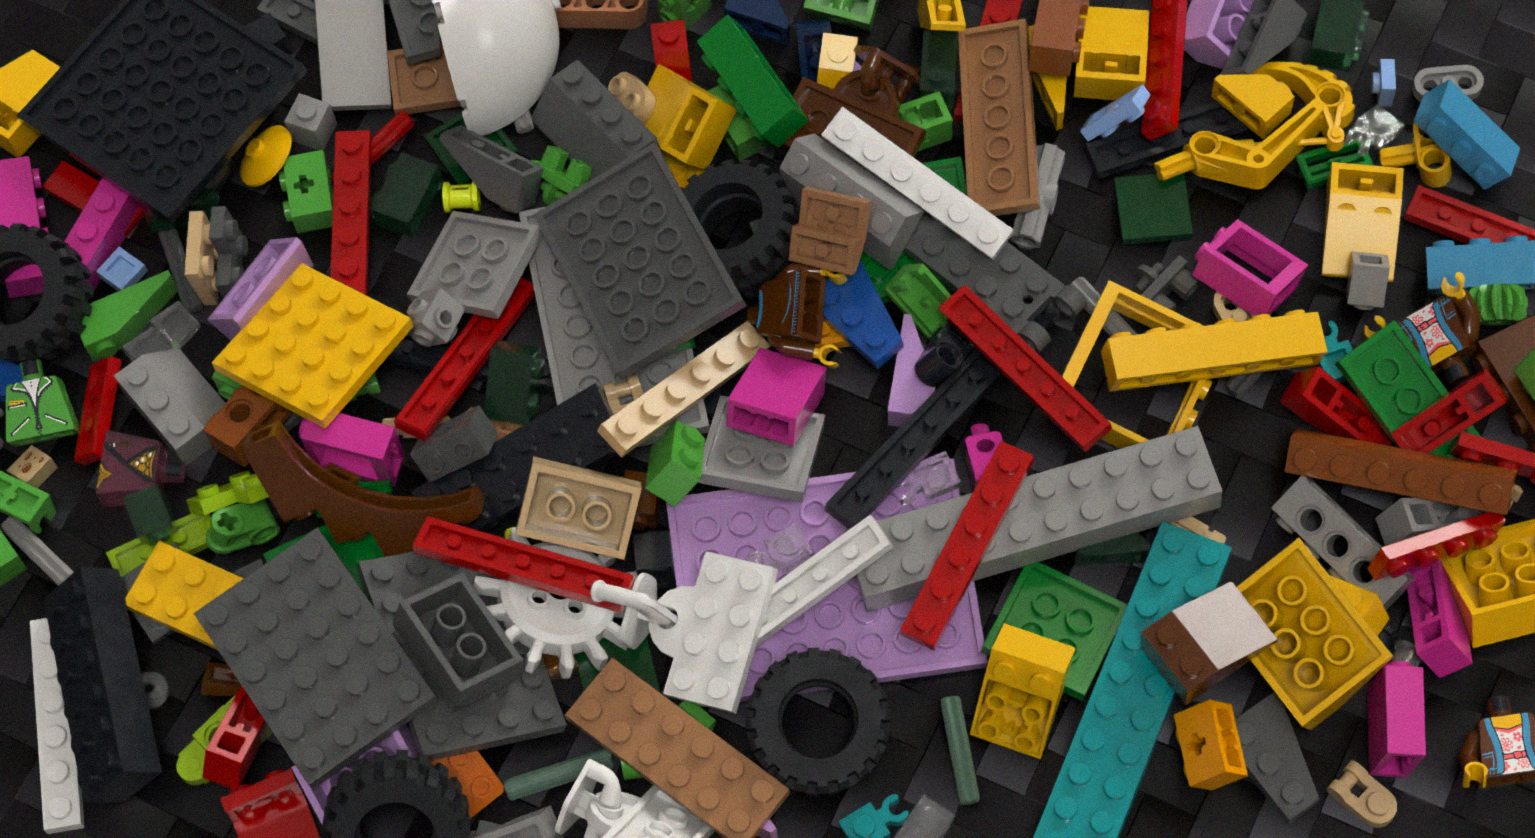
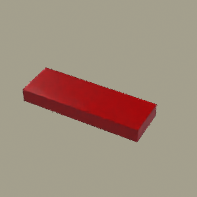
M62 161L42 187L48 194L82 212L100 181ZM140 206L124 232L126 238L147 213L145 207Z
M113 356L90 365L74 462L84 466L101 460L106 456V449L103 445L104 440L108 443L118 385L114 375L120 371L122 361Z

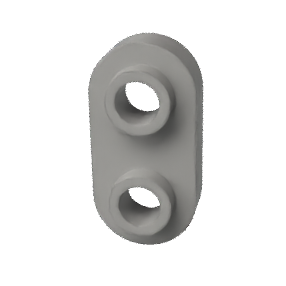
M1471 65L1425 68L1416 74L1412 92L1414 97L1421 102L1423 95L1428 92L1424 89L1425 87L1435 88L1450 79L1466 96L1474 100L1481 93L1484 78L1480 70ZM1465 84L1469 89H1462L1459 85Z

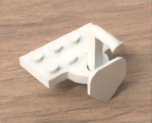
M706 551L696 585L674 588L667 591L658 600L657 581L647 573H640L632 590L606 584L603 580H597L593 583L590 594L595 602L608 601L627 606L620 630V640L623 645L635 650L650 633L652 641L659 650L673 658L663 691L665 696L736 714L778 570L771 566Z
M592 759L587 760L567 795L555 826V832L562 835L581 817L587 820L588 823L584 838H709L715 832L654 785L641 798L621 792L619 780L615 773ZM596 782L604 784L601 792L596 793V795L592 794Z

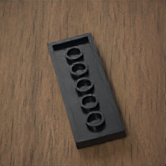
M594 383L496 441L487 456L433 482L428 481L411 492L414 497H430L452 494L478 485L485 496L482 513L477 519L468 524L457 523V525L485 532L520 512L533 456L589 470L616 456L618 453L597 432L600 425L614 414L600 386Z

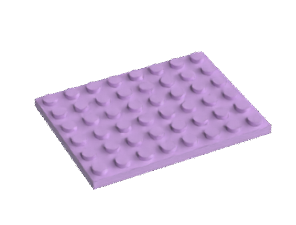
M954 458L919 463L870 515L878 521L959 497L960 493ZM856 472L809 478L803 502L734 489L686 495L676 507L666 502L677 587L696 585L706 551L774 567L778 570L775 581L777 583L843 535V531L848 530L847 527L824 510L827 501ZM852 577L755 648L740 702L749 700L759 677L764 676L768 671V667L775 661L780 662L786 658L787 654L797 651V653L808 651V648L819 647V650L830 651L831 648L841 651V654L847 657L853 656L861 661L862 666L867 670L870 669L875 674L878 683L987 668V655L981 653L984 637L974 581L970 582L935 651L900 635V629L917 598L867 613L856 577ZM811 687L797 694L829 690V688Z

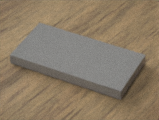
M314 0L321 101L330 103L332 111L391 109L383 0Z

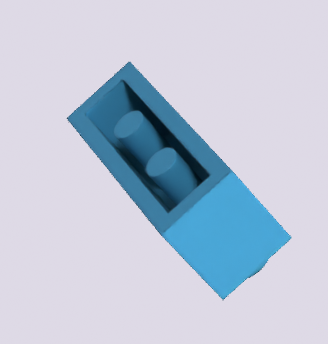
M1450 79L1423 95L1414 122L1484 190L1511 176L1520 147Z
M1510 236L1506 238V242L1491 243L1490 238H1475L1469 240L1468 245H1454L1452 240H1441L1433 242V247H1426L1428 296L1444 295L1441 288L1443 277H1446L1449 285L1458 286L1459 283L1455 279L1456 272H1461L1465 276L1463 289L1468 291L1473 287L1493 283L1517 284L1524 287L1525 290L1535 289V240L1528 241L1527 236Z

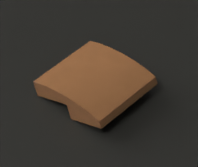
M810 186L803 188L799 223L792 226L788 260L851 276L854 275L866 240L872 201Z

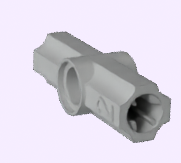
M1045 143L1044 145L1036 146L1040 209L1017 213L1011 242L1016 243L1020 248L1029 250L1040 248L1049 215L1052 216L1059 191V185L1057 184L1065 162V151H1062L1057 145Z

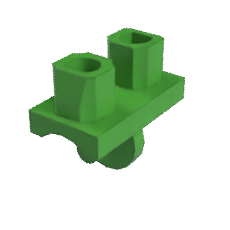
M549 145L541 161L530 160L544 168L542 178L546 181L541 183L540 189L543 191L542 199L546 205L552 204L587 183L593 167L583 161L571 159L566 171L563 168L569 152L560 147Z

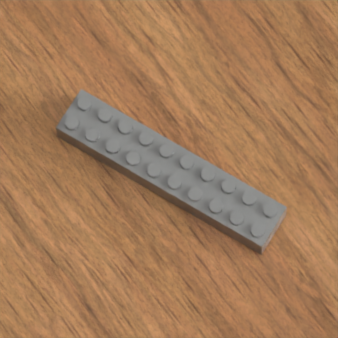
M1195 426L1027 476L971 582L1160 526L1162 521L1170 523L1220 508L1223 491L1199 427ZM972 493L877 521L894 548L855 575L867 613L918 597Z

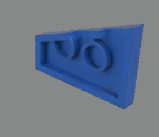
M860 260L854 275L845 274L847 281L844 284L836 285L829 278L826 280L823 320L875 368L879 369L901 350L904 345Z

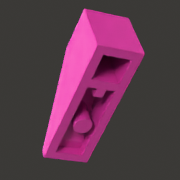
M1438 559L1434 564L1426 568L1417 566L1409 569L1408 572L1416 579L1407 589L1416 654L1439 678L1473 664L1469 636L1441 560Z

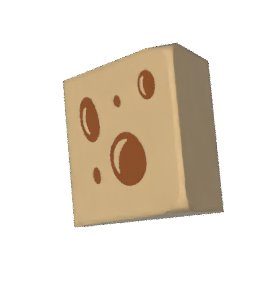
M31 445L10 466L7 472L11 476L38 488L58 467L51 457Z

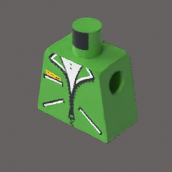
M39 359L21 362L20 368L23 382L6 386L7 443L14 447L79 434L80 425L63 381L56 375L44 377L42 361Z

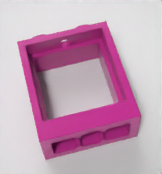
M1237 219L1227 229L1225 227L1220 228L1210 244L1205 242L1200 247L1194 258L1198 263L1192 275L1252 315H1271L1296 291L1308 264ZM1227 250L1273 280L1267 284L1223 254Z
M339 413L326 429L303 418L299 428V438L307 454L324 468L332 462L361 476L363 480H390L392 487L395 486L406 456L395 427Z

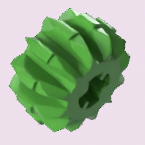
M1493 283L1473 287L1469 290L1481 313L1480 326L1511 325L1512 323L1521 322L1527 317L1528 297H1526L1525 288L1520 285Z

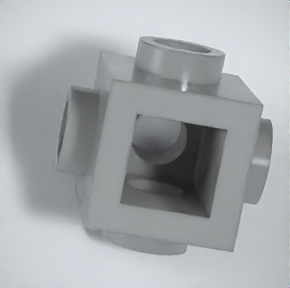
M441 288L421 292L407 309L408 317L411 318L414 326L409 331L412 334L413 340L426 347L448 343L458 331L457 324L466 308Z

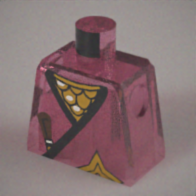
M106 431L96 495L104 507L159 502L163 497L165 482H184L185 463L182 461H168V453L162 442L115 431Z

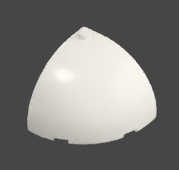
M432 0L437 17L441 22L438 23V29L457 100L460 101L461 107L464 108L462 116L467 130L483 136L514 122L539 99L555 70L559 53V27L555 9L561 8L560 0Z

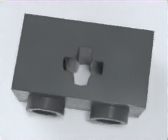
M477 406L438 425L426 442L418 439L410 455L427 480L433 482L487 456L499 434L481 407Z

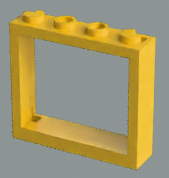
M1109 280L1062 377L1074 387L1111 309L1152 329L1164 327L1167 331L1177 330L1186 324L1197 322ZM1204 379L1190 382L1166 435L1192 427L1199 412L1193 409L1197 399L1204 400L1211 387V380ZM1111 421L1109 422L1112 429L1101 438V440L1119 449L1148 441V439Z

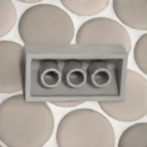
M815 133L795 138L779 168L780 177L785 181L799 206L801 205L802 189L808 186L871 200V214L863 252L887 269L892 270L924 213L923 209Z

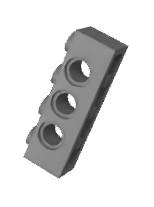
M1301 476L1272 506V509L1279 515L1276 518L1278 524L1290 534H1293L1294 531L1305 540L1304 544L1317 560L1322 557L1331 566L1328 572L1333 577L1378 594L1385 610L1416 580L1407 571L1396 578L1387 576L1378 580L1373 578L1370 582L1363 581L1360 576L1361 566L1368 561L1371 563L1382 546L1310 477ZM1316 510L1322 517V523L1317 530L1312 531L1307 524V518L1311 512ZM1343 536L1348 541V550L1340 557L1335 553L1333 545L1338 537Z

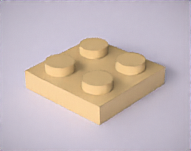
M190 211L184 275L204 306L218 305L219 291L215 286L218 253L209 240L210 221L204 211Z

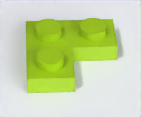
M244 471L230 476V483L218 487V484H210L196 490L198 495L186 501L190 513L206 515L236 502L253 504L269 496L257 475H251L250 471Z

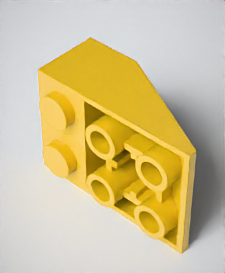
M1089 6L1087 16H1080V18H1086L1083 39H1078V42H1082L1079 63H1076L1074 97L1117 100L1143 84L1145 86L1149 10Z
M34 50L27 52L0 68V147L16 157H21L40 136L22 124L17 114L60 68Z
M658 64L647 86L655 95V109L651 117L642 124L657 137L660 149L686 164L704 169L710 165L737 109L723 99Z
M1332 162L1327 181L1321 276L1348 278L1351 254L1354 251L1388 255L1390 266L1388 282H1393L1402 205L1404 168Z
M1004 623L991 649L969 735L1041 760L1076 648Z

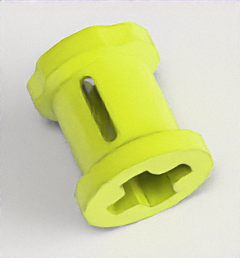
M473 181L471 184L450 185L449 182H443L442 199L445 213H451L452 209L473 208L474 211L481 210L480 189Z

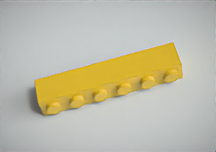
M1300 309L1287 312L1284 316L1271 317L1270 314H1260L1250 318L1248 321L1236 322V319L1228 318L1208 326H1201L1200 323H1190L1177 330L1167 331L1164 327H1157L1146 331L1145 334L1132 335L1131 332H1119L1107 339L1101 350L1109 391L1111 392L1318 365L1328 351L1318 312L1305 313V310Z

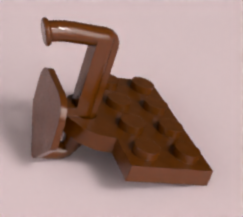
M856 45L853 51L864 61L861 70L852 71L841 78L834 89H830L805 77L802 78L793 98L810 121L786 140L782 146L790 149L795 138L813 133L825 140L821 134L843 106L913 158L915 157L927 132L921 127L897 118L900 105L904 104L913 84H919L921 77L918 75L922 71L920 68L908 63H902L876 47ZM893 75L899 77L895 86L891 82Z

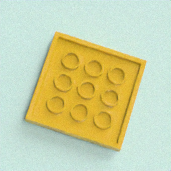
M301 263L249 323L238 332L213 360L212 365L216 372L326 429L414 326L410 317Z

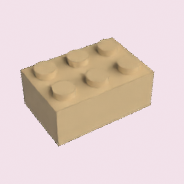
M533 456L515 535L624 560L642 490L641 482Z

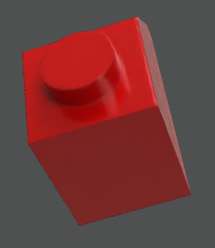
M684 20L650 24L656 68L658 64H661L692 82Z

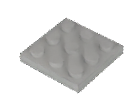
M452 211L411 285L407 296L413 302L421 292L441 288L466 308L464 313L499 319L544 233L539 225Z
M720 395L705 442L702 474L698 483L803 502L825 426V414L813 413L794 446L726 426L729 397Z

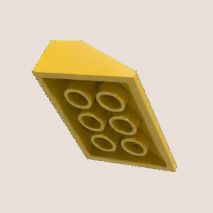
M1535 519L1501 527L1497 533L1498 538L1496 541L1485 548L1480 549L1476 546L1467 549V551L1456 558L1447 556L1440 559L1472 648L1535 633Z
M1300 538L1296 539L1237 586L1238 590L1278 639L1275 644L1251 661L1299 724L1308 730H1312L1338 710L1394 657Z

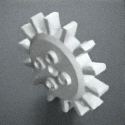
M516 527L511 529L509 540L603 567H609L617 559L601 554L595 556L588 551L545 541L531 545L526 537L515 535ZM637 571L626 572L628 574L634 575L635 580L638 577ZM475 576L473 587L479 595L497 597V604L489 605L487 608L497 622L502 621L507 628L504 632L512 644L519 641L530 648L525 659V671L532 674L540 664L542 653L558 656V668L562 679H569L575 663L573 654L583 651L594 667L600 671L605 667L608 660L606 651L599 644L603 637L624 650L628 648L620 640L621 626L612 621L614 617L624 618L627 606L624 607L622 613H618L570 598L559 600L554 598L549 592L504 579ZM540 597L544 600V603H536L532 598ZM569 607H577L580 612L573 613L569 610Z

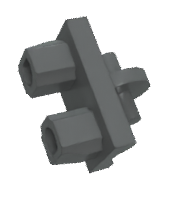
M1179 255L1166 269L1159 262L1152 268L1141 264L1135 270L1139 281L1134 285V289L1141 296L1175 311L1176 304L1166 296L1173 291L1186 300L1197 289L1198 281L1186 270L1188 261Z

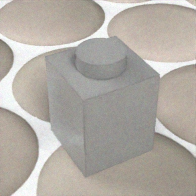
M300 93L284 121L291 133L293 142L316 150H324L337 125L330 103Z
M1352 251L1346 287L1347 304H1352L1355 308L1361 310H1372L1374 307L1384 308L1390 270L1388 255Z

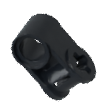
M948 321L940 325L926 342L925 349L915 363L914 368L918 378L930 387H937L961 366L963 360L973 348L969 341L965 342L950 329L951 324Z

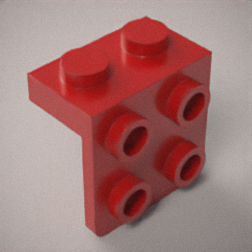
M292 769L272 771L264 777V780L251 786L249 784L240 785L238 790L231 789L228 792L229 795L220 798L225 813L233 822L238 838H321L302 787Z

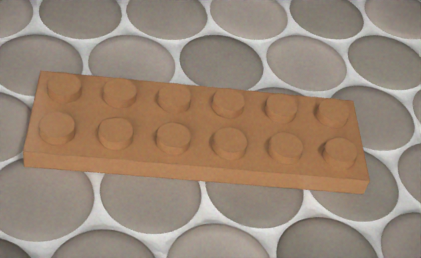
M1024 18L958 31L967 196L994 216L1040 209L1032 74L1031 71H1028L1030 58L1028 23Z
M614 658L610 659L565 714L569 722L723 838H755L790 794L789 788Z

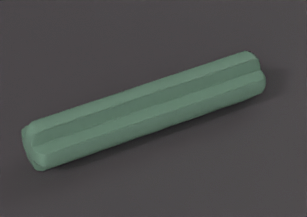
M959 696L944 697L941 699V710L959 802L961 805L975 804L979 802L980 795L961 699Z
M603 748L508 778L504 781L506 795L509 800H516L575 781L588 759H592L612 769L614 763L611 754Z

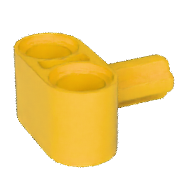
M1415 122L1413 124V143L1382 148L1380 150V160L1383 167L1417 164L1422 182L1427 186L1437 188L1444 186L1452 177L1450 156L1431 138L1423 137L1425 132ZM1432 163L1443 164L1437 169L1428 168Z

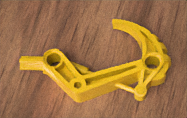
M1298 62L1264 63L1250 75L1269 74L1276 81L1285 83L1298 94L1306 106L1262 142H1254L1253 139L1234 140L1210 131L1197 132L1192 135L1189 144L1183 146V152L1154 163L1157 177L1159 180L1164 181L1191 171L1199 177L1251 189H1263L1307 145L1326 144V148L1329 151H1339L1343 148L1345 134L1342 129L1347 127L1354 118L1355 105L1352 104L1351 87L1345 81L1337 80L1336 74L1328 70L1321 71L1314 65H1303ZM1320 132H1322L1324 137L1315 138Z

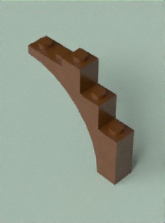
M280 420L247 434L241 449L283 522L293 518L302 520L313 514L317 509L337 545L347 540L350 542L358 541L370 531L385 557L413 552V543L427 516L453 524H468L477 519L483 510L485 496L478 485L452 494L408 497L393 496L367 490L341 479L315 462L293 440Z

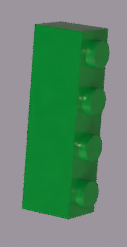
M728 14L697 41L704 52L701 56L702 60L713 72L717 70L720 75L717 79L718 83L729 95L733 93L737 99L733 102L735 108L743 117L751 119L753 123L749 127L761 142L767 139L778 148L810 121L744 27Z

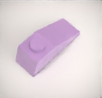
M904 314L900 337L904 347L897 352L888 405V425L900 427L936 391V387L924 384L915 372V363L924 349L910 314Z

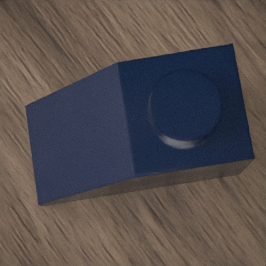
M727 0L724 6V15L728 14L744 27L747 33L789 46L791 42L790 24L778 0Z
M829 18L795 21L801 80L805 77L817 82L823 33H831Z

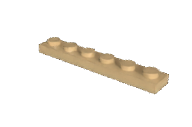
M746 321L600 425L597 432L622 458L747 368L759 348L769 350L770 344Z

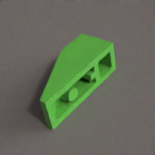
M169 270L90 303L92 305L90 316L85 315L81 324L86 327L80 337L93 361L113 356L118 350L125 348L178 292Z

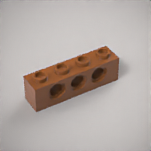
M241 385L232 393L231 398L209 419L207 425L202 430L214 449L245 467L249 462L241 449L247 434L279 420L283 424L292 414V411Z

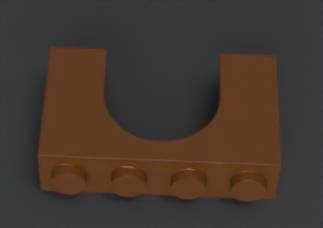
M1535 315L1478 341L1476 345L1477 351L1472 355V363L1477 373L1487 367L1507 396L1506 403L1503 406L1510 416L1509 420L1512 429L1518 436H1523L1529 446L1528 451L1535 453V402L1523 389L1522 382L1514 371L1535 347Z

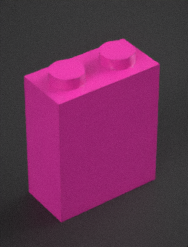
M759 348L728 398L726 426L794 446L824 396L827 367Z
M1405 661L1390 662L1382 668L1367 688L1369 775L1407 778L1426 756L1423 667H1411V664Z

